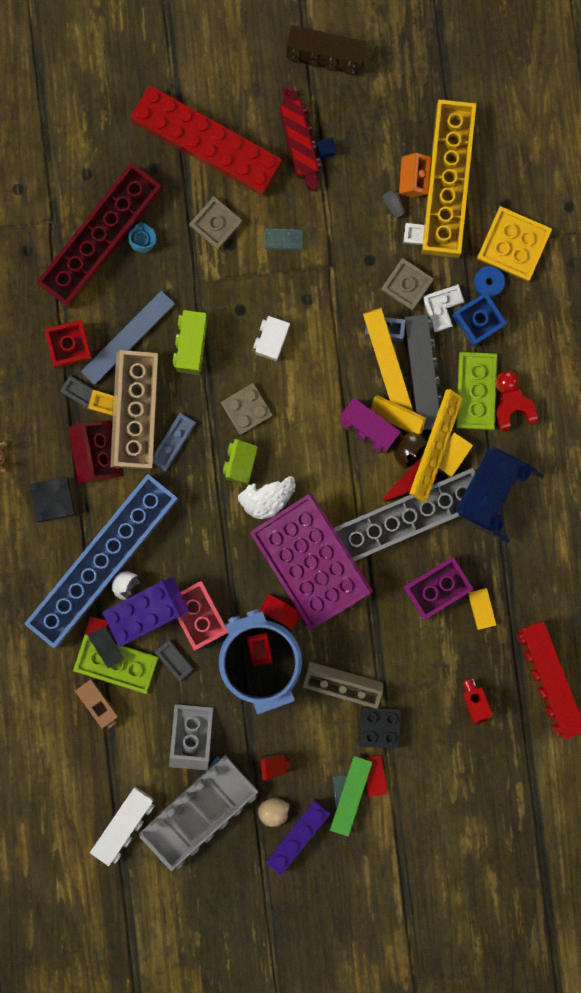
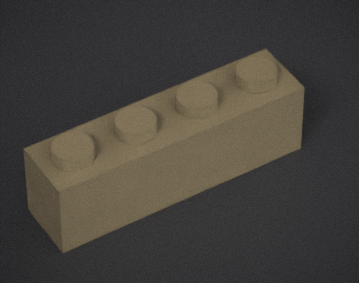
M309 661L303 688L378 709L383 693L382 682Z

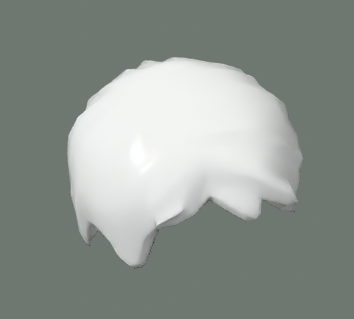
M130 571L118 573L112 582V590L115 596L119 599L127 600L128 596H131L130 590L135 585L140 584L137 579L138 575Z

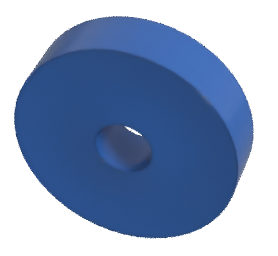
M492 266L480 269L474 277V288L477 293L482 295L487 292L490 298L497 296L505 284L502 272ZM491 279L492 285L486 284V280Z

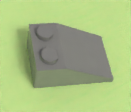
M175 704L169 767L208 770L213 708Z

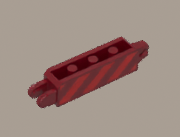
M293 87L282 89L283 102L279 106V114L295 175L300 180L305 179L309 191L314 192L318 187L317 175H319V169H322L320 158L315 156L314 151L317 150L315 139L311 140L310 137L312 132L310 121L306 122L305 115L308 114L306 104L301 103V99L297 97Z

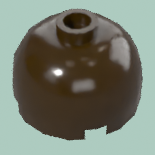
M409 432L405 435L401 433L395 439L396 445L394 446L393 453L395 460L403 469L411 467L423 456L421 453L426 448L429 439L423 434Z

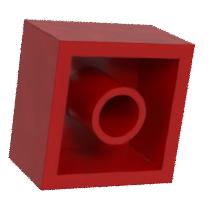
M82 320L44 329L55 369L93 360Z

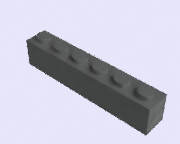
M428 314L405 317L404 320H406L405 336L415 413L426 417L422 432L432 431L439 406L442 403L441 394L438 395L437 387H440L439 376H435L434 369L437 368V358L433 357L432 349H435L434 338H430V331L433 330L432 320L428 319Z

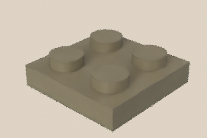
M213 196L190 222L189 226L214 248L219 250L243 221Z
M402 258L381 288V291L413 311L434 278Z
M253 383L220 402L239 435L244 434L273 416Z

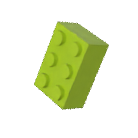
M183 310V315H179L178 326L181 331L180 334L176 335L175 341L178 353H174L173 356L174 367H176L179 373L201 374L208 322L206 313Z

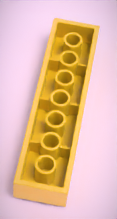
M438 99L421 254L459 258L461 255L476 103Z

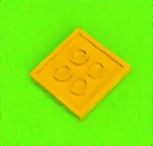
M500 206L477 259L529 282L552 228Z

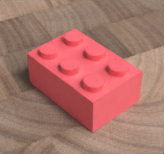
M202 581L181 591L190 612L177 619L194 651L228 633L225 623Z

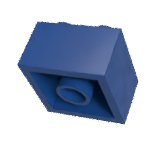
M487 292L458 309L452 315L472 348L507 325Z

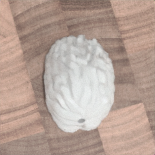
M289 476L282 482L276 481L266 484L257 490L255 483L248 485L238 495V501L244 507L245 512L254 518L265 519L274 517L286 506L291 495L295 492V480Z

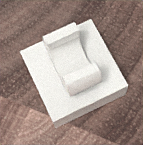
M406 223L403 243L422 245L425 225Z

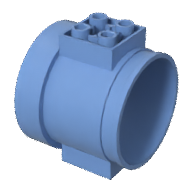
M256 609L248 612V617L240 619V616L228 619L229 624L225 626L229 635L220 650L219 670L227 688L238 698L253 703L257 714L295 701L291 690L297 683L301 673L302 656L299 645L293 635L283 626L266 621L263 611L259 612ZM255 627L269 628L283 635L292 646L295 655V669L288 684L279 692L264 697L251 696L239 690L230 680L226 670V654L231 642L243 631Z

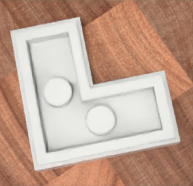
M459 284L422 296L429 319L432 320L434 333L451 328L453 325L447 309L465 303Z

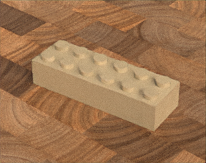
M119 350L116 353L110 467L145 470L152 468L158 353Z

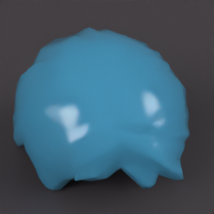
M142 222L135 224L134 229H131L128 234L130 246L134 251L140 253L149 252L157 241L154 229Z

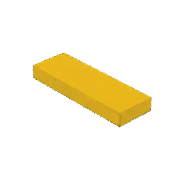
M379 395L374 396L371 406L373 412L388 423L407 432L422 434L426 417Z

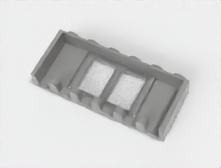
M225 755L165 808L160 815L139 833V836L170 871L174 868L179 869L184 864L185 858L189 855L193 856L203 842L207 843L213 838V833L218 828L221 830L228 824L227 820L229 818L237 816L247 802L251 803L254 801L258 790Z

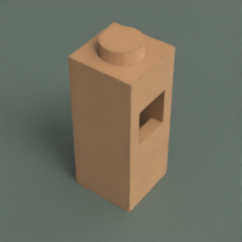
M90 679L75 690L101 728L106 726L109 729L117 723L118 713L93 679Z

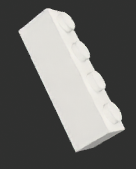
M135 786L90 851V854L108 866L111 862L115 864L122 855L119 853L122 846L127 847L132 840L130 834L133 830L138 831L143 824L141 820L143 815H149L155 805L152 804L154 799Z

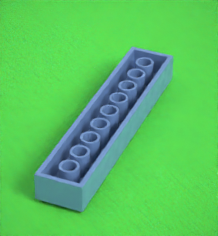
M147 474L24 624L51 647L57 648L179 499Z

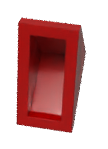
M268 594L259 610L291 629L294 628L300 617L297 609Z
M267 633L247 637L253 666L272 663Z

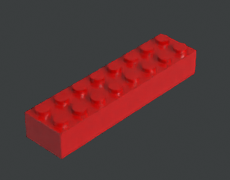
M151 85L148 86L130 117L132 124L262 197L282 165V159Z

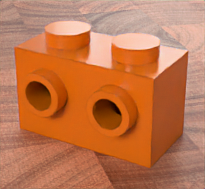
M419 153L402 157L399 194L412 198L428 194L431 157Z

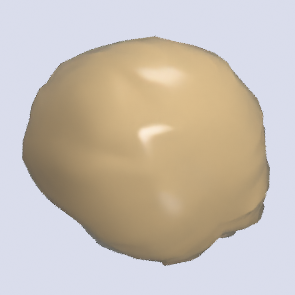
M271 798L262 802L258 808L259 819L266 826L277 827L282 825L288 819L289 802L286 803L280 798Z

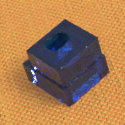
M333 138L317 141L320 159L337 155L336 144Z

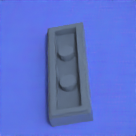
M179 413L155 451L153 464L167 471L196 425V422Z

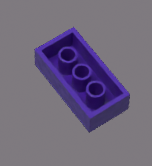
M170 577L102 613L118 646L121 647L190 612L174 578Z

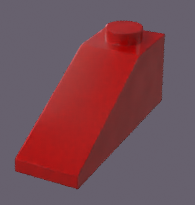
M422 457L381 499L383 502L410 493Z
M284 753L261 756L263 780L285 775L286 769H290L289 757L285 758Z

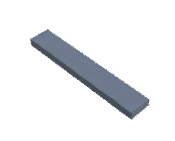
M160 291L81 372L96 385L116 365V353L119 350L130 351L172 309L175 303Z

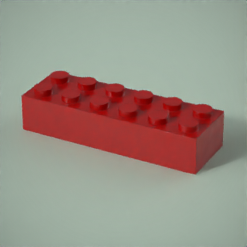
M537 621L517 629V640L525 648L526 652H523L524 658L532 666L533 670H530L533 680L539 684L540 688H537L540 698L545 700L547 706L544 709L548 718L550 717L554 723L551 727L555 736L557 735L559 738L566 740L581 734V715L544 621Z

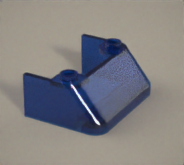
M491 447L483 457L458 505V515L486 534L509 543L510 539L500 533L504 526V518L499 514V511L515 480L524 482L531 474L543 478L544 475L528 463L501 449Z

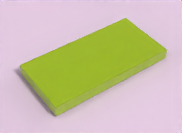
M459 352L457 394L463 400L456 417V429L495 430L498 354Z
M84 635L73 669L74 672L147 694L159 657L125 646L119 647L116 644L124 659L108 669L88 635Z

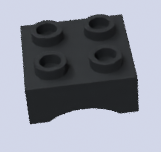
M68 477L29 484L37 523L75 515Z
M361 707L360 747L399 749L400 709Z

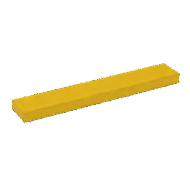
M382 308L363 313L390 401L413 411Z
M451 389L445 391L409 493L421 502H427L463 400L461 396Z

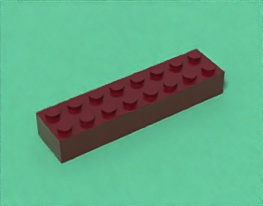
M130 163L37 280V284L70 309L127 237L129 231L134 228L135 224L138 223L163 191L162 186L133 163Z

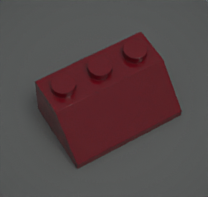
M111 421L86 422L68 427L78 484L122 477L120 468L110 467L112 445Z

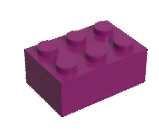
M355 398L351 400L339 418V421H341L340 425L348 431L350 429L355 431V436L363 442L366 440L372 444L371 448L379 454L381 452L386 453L401 432Z
M454 557L449 558L402 587L422 620L429 618L474 590Z

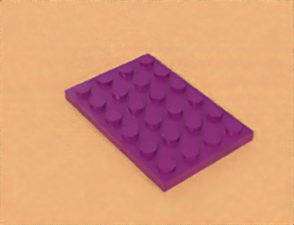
M312 493L304 496L250 532L310 630L373 592Z

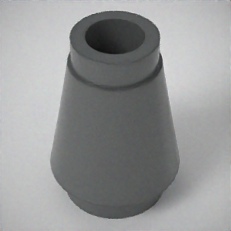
M395 189L381 196L382 202L395 218L406 213L399 192H396Z

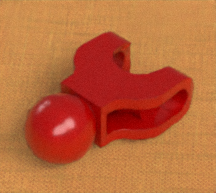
M510 370L501 372L496 379V387L502 394H500L501 402L497 406L495 416L502 432H507L510 429V415L516 410L524 414L529 424L533 425L538 421L535 404L529 398L522 395L521 389H518L520 379L515 372Z

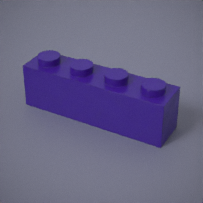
M314 800L266 859V864L282 875L327 819L330 812Z

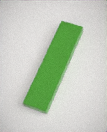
M353 756L330 831L349 837L372 761Z

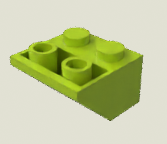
M234 439V443L229 444L227 454L230 456L229 462L225 461L223 474H225L227 480L249 485L258 446Z

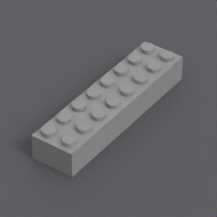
M471 468L434 484L427 502H421L412 495H409L335 527L334 530L353 560L357 561L488 504V501L474 469Z

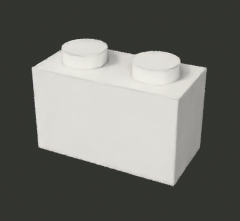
M268 316L267 320L263 319L260 331L263 332L260 338H256L253 346L256 349V355L277 362L290 323Z

